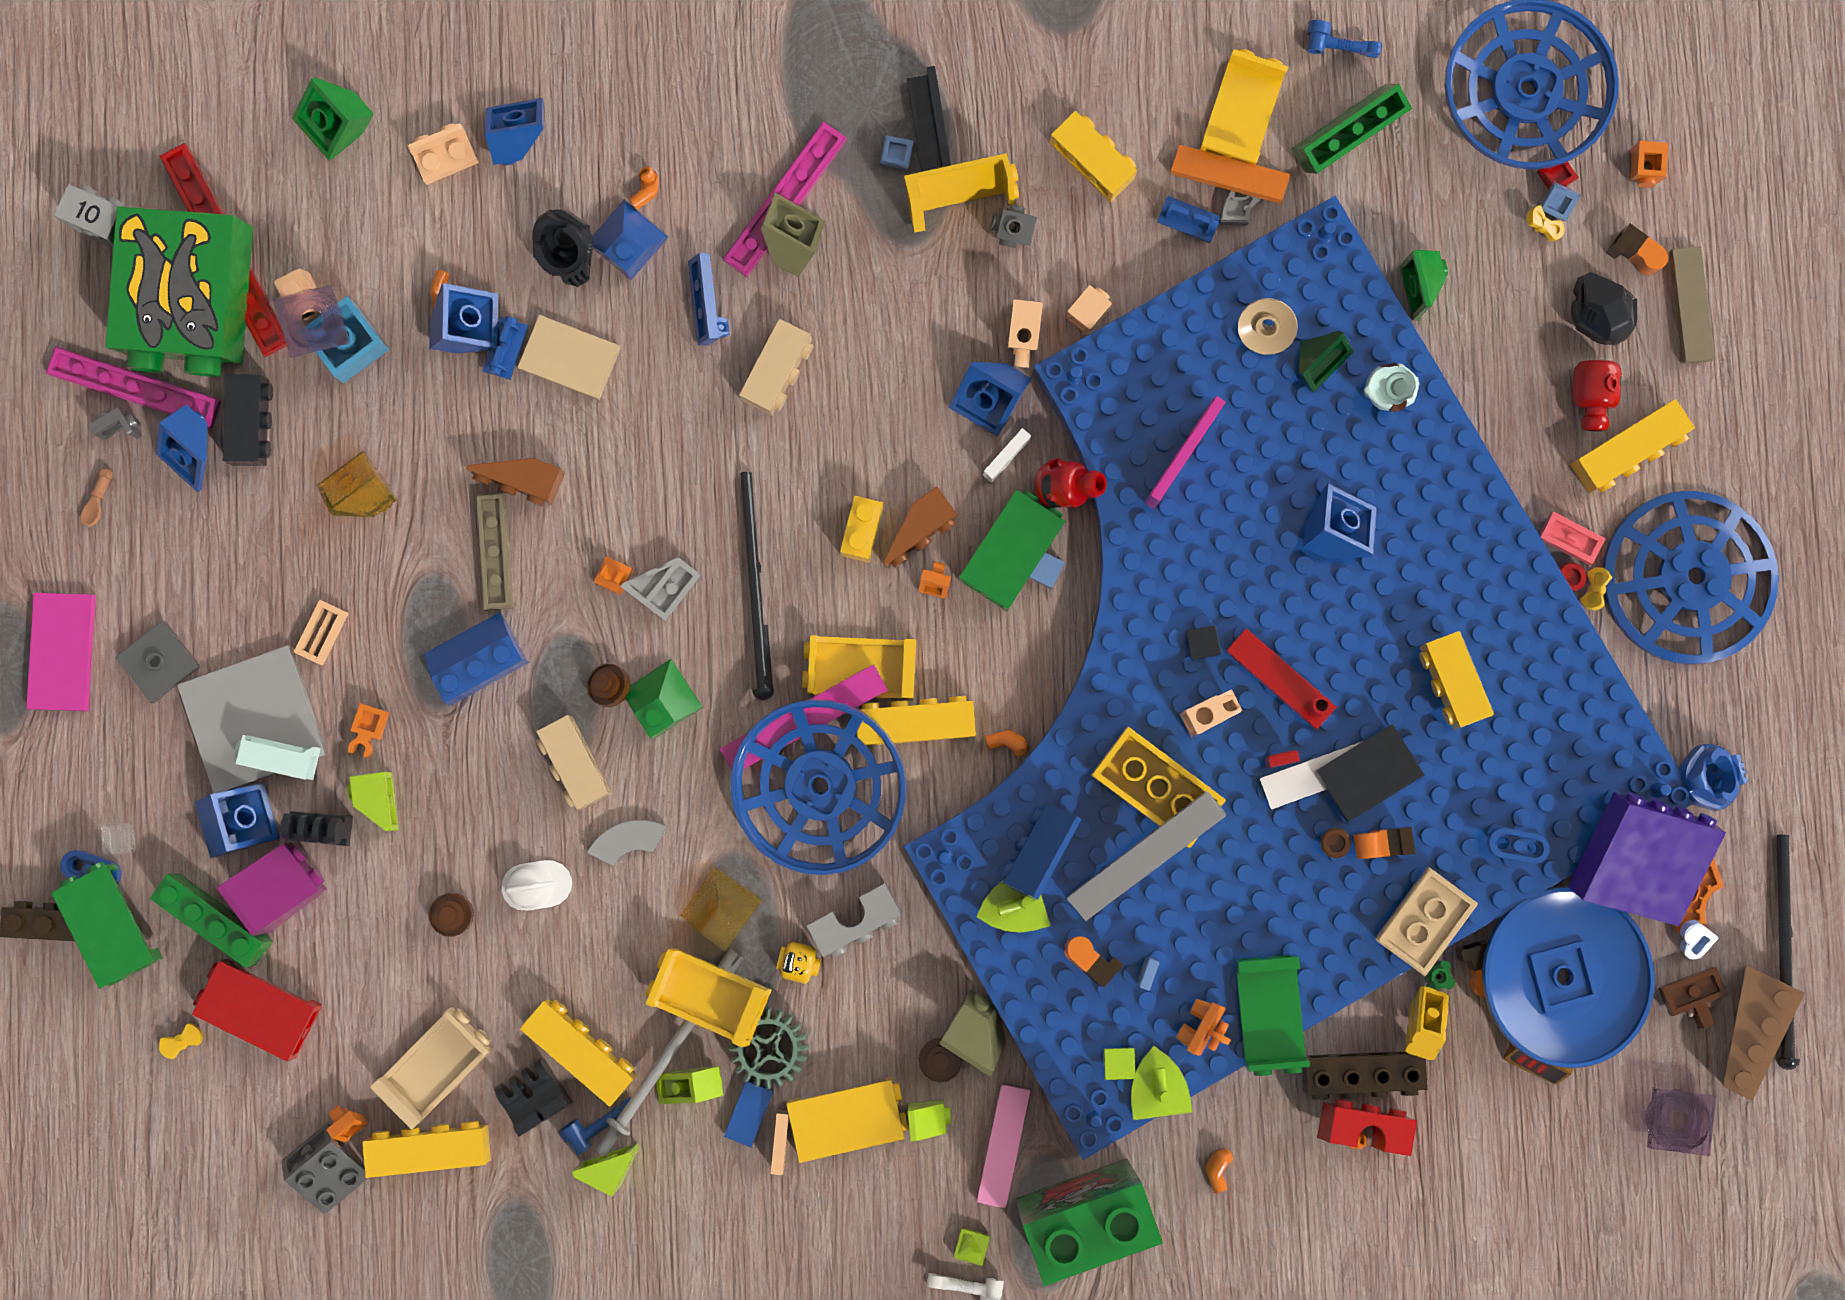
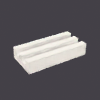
M1022 428L984 470L983 476L992 483L1030 441L1031 435Z

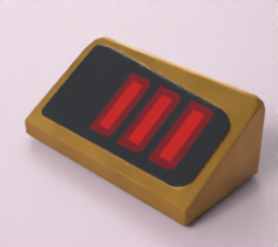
M1511 1043L1504 1055L1506 1062L1555 1085L1566 1079L1574 1070L1572 1068L1557 1067L1539 1062L1522 1053Z

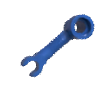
M1310 20L1308 23L1307 35H1309L1307 52L1323 54L1325 48L1355 52L1371 58H1378V55L1381 54V42L1355 41L1331 37L1332 24L1330 22Z
M631 1097L622 1101L605 1116H602V1118L586 1128L582 1126L578 1119L571 1121L558 1131L559 1136L564 1143H569L577 1156L582 1154L592 1146L589 1140L610 1126L607 1123V1119H617Z

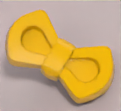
M1541 205L1531 208L1526 214L1527 225L1533 227L1536 232L1544 233L1549 242L1557 241L1563 236L1565 231L1563 222L1561 220H1549L1545 216Z
M1602 567L1593 568L1587 572L1591 585L1589 591L1580 598L1581 604L1586 609L1595 611L1605 606L1603 595L1606 592V585L1611 581L1612 576L1608 570Z
M187 1023L182 1034H178L175 1037L163 1036L159 1042V1051L164 1057L174 1059L181 1050L186 1049L188 1046L200 1045L203 1039V1032L196 1024Z

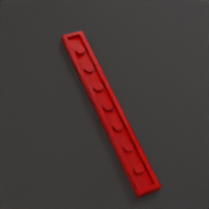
M185 143L159 156L188 212L223 214L189 147ZM250 266L245 322L262 355L267 357L290 345L291 342Z

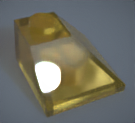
M364 451L316 485L332 516L375 517L380 512L387 511L397 501L390 485Z
M714 867L680 916L701 935L726 951L730 948L762 900Z

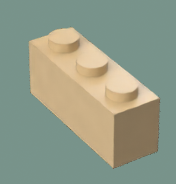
M779 319L739 394L741 401L773 416L775 410L780 411L787 398V395L784 393L788 385L793 386L800 374V370L797 368L801 360H807L813 349L811 335Z
M566 715L536 731L539 739L536 740L537 745L543 755H549L553 763L549 766L557 781L562 780L566 788L563 795L570 807L575 806L577 810H582L612 794L573 716Z

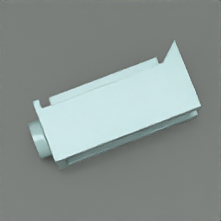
M242 735V739L237 742L234 755L237 757L235 764L304 780H313L321 748L312 747L307 749L255 736Z

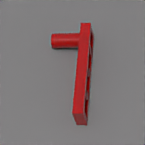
M1247 628L1226 650L1227 654L1315 730L1337 708L1327 697L1314 688Z

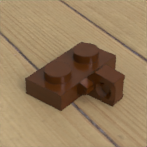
M1710 967L1658 988L1670 1016L1685 1012L1687 1017L1693 1016L1698 1028L1703 1029L1715 1025L1709 1009L1714 1008L1712 1001L1728 995L1717 967Z

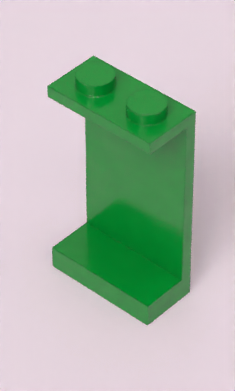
M1018 490L1015 491L959 577L960 582L1006 612L1066 522L1061 519L1063 516L1061 512L1051 506H1048L1047 509L1037 503L1039 499L1026 490L1022 493Z
M103 862L87 868L88 874L80 878L73 876L59 883L61 888L51 893L99 989L110 987L163 959L158 948L149 949L112 875V872L118 870L117 865H104Z
M1290 954L1235 959L1245 1068L1249 1072H1254V1076L1272 1075V1070L1284 1069V1073L1292 1074L1302 1072V1067H1310V1061L1305 1055L1297 969H1300L1299 956Z

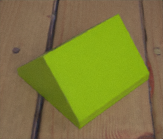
M638 1143L609 1152L606 1157L600 1155L582 1161L572 1171L573 1177L612 1197L622 1185L639 1150Z

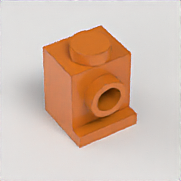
M1639 141L1630 149V181L1638 182V187L1652 188L1656 186V183H1660L1667 177L1668 143Z

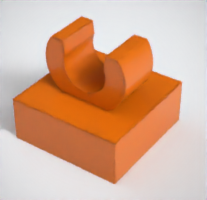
M606 556L594 583L622 595L624 589L620 586L629 580L634 569Z
M935 561L932 571L923 569L918 592L946 599L951 582V576L944 575L946 564Z
M337 1105L329 1112V1116L334 1123L326 1130L332 1139L346 1143L369 1123L363 1114L350 1111L346 1107L341 1109Z

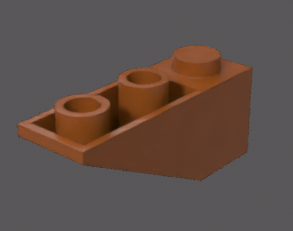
M535 458L472 464L466 467V470L474 474L473 480L485 485H489L490 481L500 484L499 490L514 496L518 491L527 495V501L539 506H543L544 502L553 504L565 474L561 468Z
M937 486L912 504L884 560L886 568L891 565L897 568L909 559L906 554L915 548L918 551L924 549L932 542L930 537L939 531L941 534H944L956 525L954 520L957 519L958 514Z

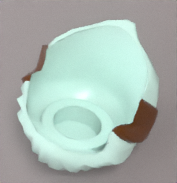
M1393 362L1379 365L1370 373L1366 381L1364 395L1378 409L1398 412L1414 403L1420 384L1418 377L1406 366Z

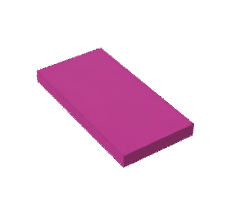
M1218 396L1214 397L1145 500V505L1154 510L1226 403Z
M34 593L26 709L89 711L96 595Z

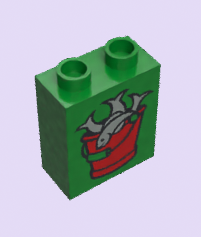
M1127 1158L1016 1198L1022 1225L1044 1286L1163 1244L1142 1182Z

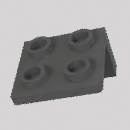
M328 1122L281 1161L284 1181L322 1213L330 1211L368 1179L365 1177V1167L338 1145V1140L330 1137L326 1130L331 1126Z

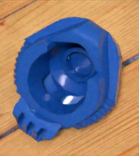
M1700 744L1691 750L1681 763L1679 769L1683 786L1689 793V799L1695 802L1693 805L1711 811H1720L1732 804L1740 791L1739 785L1748 782V778L1745 777L1747 771L1743 767L1745 766L1744 762L1740 760L1742 759L1740 754L1730 756L1728 751L1715 744Z

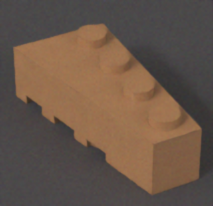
M1746 965L1723 1087L1753 1101L1805 995L1804 992Z

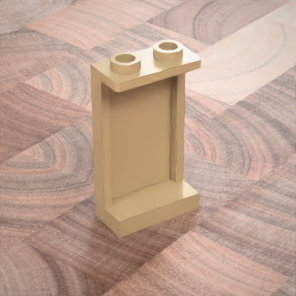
M453 1007L447 1009L443 1016L388 1072L370 1086L411 1130L417 1127L494 1049L489 1044L491 1042L489 1036L480 1029L476 1031L469 1024L470 1018L459 1008L456 1010Z

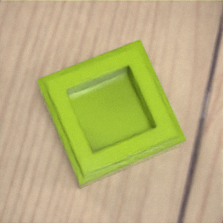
M1133 1047L1103 1048L1105 1080L1136 1079Z

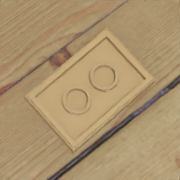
M539 315L518 369L600 400L621 347L610 341Z
M1427 867L1374 940L1420 974L1426 976L1478 903L1430 867Z

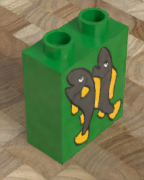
M117 206L105 348L127 355V369L143 372L163 373L164 359L185 360L184 373L204 377H220L222 363L242 365L246 327L245 310L247 311L246 301L249 290L254 227L234 215Z

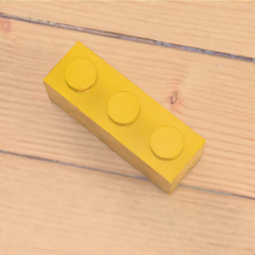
M1074 111L1051 134L1049 144L1111 203L1135 179L1137 173L1136 165L1128 155L1124 154L1122 156L1115 149L1114 142L1107 135L1103 134L1101 136L1094 129L1095 125L1086 115L1081 116L1077 111Z
M1460 631L1420 647L1422 651L1419 653L1420 661L1426 670L1429 669L1433 678L1430 682L1435 696L1440 697L1445 708L1442 709V714L1448 725L1452 724L1455 730L1494 715Z

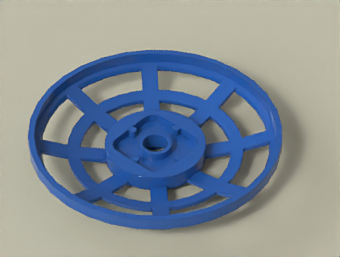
M1512 0L1498 4L1483 12L1459 36L1449 55L1445 69L1444 88L1451 118L1459 132L1471 146L1484 156L1500 164L1514 168L1534 170L1551 168L1567 163L1580 156L1598 140L1614 115L1618 100L1619 77L1612 49L1605 37L1581 13L1564 4L1550 0ZM1531 11L1551 15L1544 31L1521 29L1509 32L1504 15L1514 12ZM1493 20L1498 37L1489 42L1475 60L1461 53L1464 44L1472 34L1484 24ZM1564 20L1581 31L1597 52L1580 60L1576 52L1567 43L1555 36L1561 21ZM1530 39L1540 42L1535 53L1517 54L1513 41ZM1501 46L1507 61L1497 72L1483 65V62L1490 53ZM1550 46L1560 51L1568 59L1570 65L1558 69L1550 59L1546 58ZM1602 63L1605 71L1607 85L1604 108L1586 104L1589 87L1585 70ZM1455 64L1470 71L1468 95L1471 105L1456 110L1452 91ZM1575 75L1578 82L1577 101L1562 97L1564 92L1563 81ZM1478 76L1493 83V97L1479 102L1477 97ZM1521 83H1531L1535 88L1534 94H1525L1521 89ZM1498 108L1503 115L1509 118L1505 131L1503 132L1494 126L1484 113ZM1556 108L1571 112L1572 115L1568 121L1554 132L1546 117ZM1476 116L1489 133L1501 140L1497 153L1489 150L1477 141L1462 121ZM1581 116L1599 120L1587 139L1574 150L1567 153L1558 139L1572 130ZM1520 123H1535L1542 137L1528 139L1515 137ZM1547 144L1555 156L1554 159L1539 162H1522L1508 158L1512 145L1536 147Z
M1698 491L1673 492L1658 496L1640 505L1628 514L1616 528L1603 558L1602 568L1608 570L1612 576L1611 581L1606 585L1604 597L1615 623L1624 635L1640 649L1654 657L1672 663L1687 665L1705 664L1724 659L1739 652L1752 642L1765 627L1777 599L1779 583L1777 561L1765 532L1755 519L1740 506L1726 498L1711 493ZM1684 499L1711 501L1723 505L1731 511L1724 523L1705 516H1689ZM1672 502L1677 518L1659 525L1648 536L1632 527L1648 511L1664 503ZM1741 517L1758 535L1768 559L1753 561L1752 554L1746 543L1734 531ZM1692 524L1706 525L1717 529L1719 532L1711 544L1704 541H1696ZM1678 526L1680 527L1683 539L1682 544L1668 549L1656 541L1667 531ZM1624 537L1640 545L1634 561L1633 580L1615 583L1616 557ZM1729 538L1740 550L1744 562L1729 564L1728 559L1721 551ZM1650 551L1662 560L1659 565L1658 576L1644 578V563ZM1691 568H1695L1701 573V581L1698 584L1692 583L1688 578ZM1770 570L1771 585L1766 609L1760 617L1749 608L1755 592L1756 572ZM1747 574L1746 590L1741 601L1729 589L1732 576ZM1660 588L1665 598L1670 602L1662 614L1651 603L1646 590ZM1636 592L1642 608L1655 622L1644 636L1636 630L1626 617L1620 605L1618 595ZM1722 601L1734 610L1724 621L1711 626L1709 608L1716 606ZM1680 609L1697 611L1699 628L1684 627L1675 624L1672 620ZM1741 617L1754 627L1749 634L1736 644L1724 650L1713 652V634L1728 629ZM1665 629L1681 636L1700 637L1701 654L1676 653L1654 644V642Z
M809 699L793 702L774 710L762 718L749 731L734 759L731 772V797L741 828L761 853L775 863L793 871L805 874L828 875L856 868L873 858L885 847L895 833L903 816L906 802V776L904 765L896 746L875 720L862 711L844 703L832 700ZM812 707L831 708L846 712L852 716L845 730L828 724L809 725L804 709ZM792 712L797 728L782 736L771 749L754 742L770 723ZM862 721L870 726L883 740L890 751L893 761L877 764L869 748L855 736ZM812 733H828L839 736L840 739L833 751L817 749ZM801 736L806 753L799 756L795 761L779 754L785 745ZM850 744L854 745L862 753L868 766L852 769L851 765L843 757ZM749 752L764 759L760 773L761 794L744 799L742 793V773L745 759ZM774 764L786 770L787 774L785 787L770 791L769 777L771 767ZM897 772L898 799L895 812L890 820L877 811L881 797V775ZM817 777L824 778L828 783V790L818 792L813 786V780ZM872 778L873 792L869 805L855 797L856 781ZM788 799L792 807L798 812L792 825L780 815L774 805L775 802ZM762 806L765 807L772 821L786 833L778 849L769 844L758 832L747 811ZM848 807L863 816L854 826L841 832L837 816L842 814ZM808 819L826 820L829 835H812L802 832V829ZM870 821L884 830L882 836L870 848L855 857L847 859L844 841L859 834ZM796 840L811 845H832L835 862L810 863L788 856Z

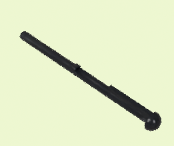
M742 472L740 476L757 689L752 690V693L758 700L765 701L773 696L775 688H773L768 624L764 625L759 574L761 573V564L758 558L752 472Z
M1778 834L1777 878L1780 981L1793 987L1789 835ZM1794 1017L1781 1042V1057L1776 1058L1777 1064L1785 1070L1795 1069L1800 1063V1059L1795 1058Z

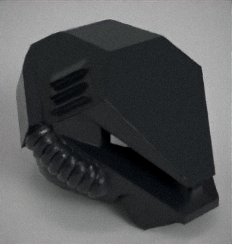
M556 209L543 213L538 217L533 227V258L537 260L539 266L546 273L552 276H561L565 284L576 287L583 285L590 280L593 237L590 225L567 210Z
M1593 272L1578 277L1573 289L1576 299L1571 304V318L1573 324H1575V329L1602 345L1615 346L1624 342L1632 334L1637 324V298L1629 290H1626L1624 286Z

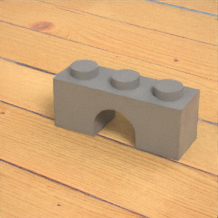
M886 883L859 896L865 911L864 918L859 924L848 926L841 923L833 910L807 925L823 957L830 955L833 959L846 952L845 945L854 940L859 945L872 938L871 931L882 926L883 930H887L899 923L897 917L901 916L902 913Z

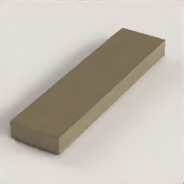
M1701 246L1672 249L1669 251L1682 364L1713 361L1715 357Z
M506 493L475 495L483 610L514 609Z

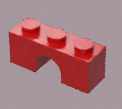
M1335 1099L1334 1104L1323 1102L1317 1138L1332 1144L1357 1147L1360 1133L1364 1128L1370 1126L1373 1132L1372 1147L1383 1152L1407 1156L1412 1155L1417 1120L1407 1117V1111L1389 1108L1388 1113L1381 1112L1379 1106L1362 1103V1107L1357 1108L1352 1107L1353 1102L1342 1099Z

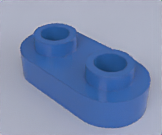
M1497 828L1491 831L1487 837L1488 850L1499 858L1538 864L1546 860L1550 852V845L1547 839L1536 833L1509 828ZM1500 837L1506 840L1504 848H1499L1497 845ZM1530 843H1534L1536 846V851L1533 854L1527 851V846Z
M74 850L66 853L60 863L61 872L66 878L73 876L80 878L88 874L87 868L103 862L104 865H117L118 870L112 872L117 885L122 877L121 868L116 862L83 850ZM78 860L83 862L81 870H78L76 867Z

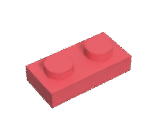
M1555 512L1550 513L1539 534L1543 542L1587 565L1594 563L1606 539Z

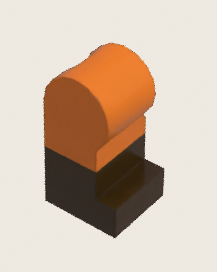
M1631 223L1619 233L1606 251V254L1613 259L1620 255L1624 256L1636 264L1637 270L1644 275L1655 274L1668 262L1667 251Z
M1409 826L1373 830L1353 835L1357 859L1415 854L1412 827Z
M1071 937L1064 945V953L1068 960L1099 987L1105 988L1123 966L1115 957L1110 956L1107 960L1101 957L1094 950L1090 940L1085 937Z
M1481 940L1454 948L1457 959L1464 963L1467 962L1471 974L1469 984L1472 992L1485 999L1482 968L1488 942Z

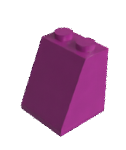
M283 843L217 887L220 894L252 936L272 932L327 890L323 885L325 880L322 874L316 868L311 869L305 861L307 855L299 845Z

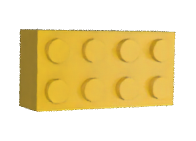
M1130 727L1124 729L1091 774L1093 778L1157 826L1163 824L1206 790L1220 807L1226 801V799ZM1197 838L1190 844H1188L1186 847L1191 848V846L1194 844Z

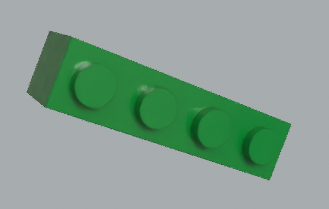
M1385 84L1291 149L1305 173L1318 174L1403 116L1412 107L1400 84Z
M180 873L167 874L149 898L245 968L257 965L273 942L265 934L252 936L233 911Z

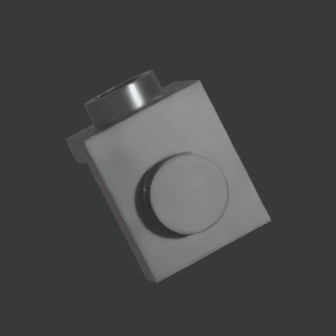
M119 407L112 411H104L95 417V421L88 425L93 435L103 440H106L122 429H125L128 435L136 439L143 436L138 429L141 424L135 414Z

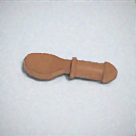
M104 468L98 473L97 482L93 491L90 492L92 496L82 510L80 520L86 527L95 525L101 517L100 500L105 498L104 494L110 480L113 478L112 471L108 468Z

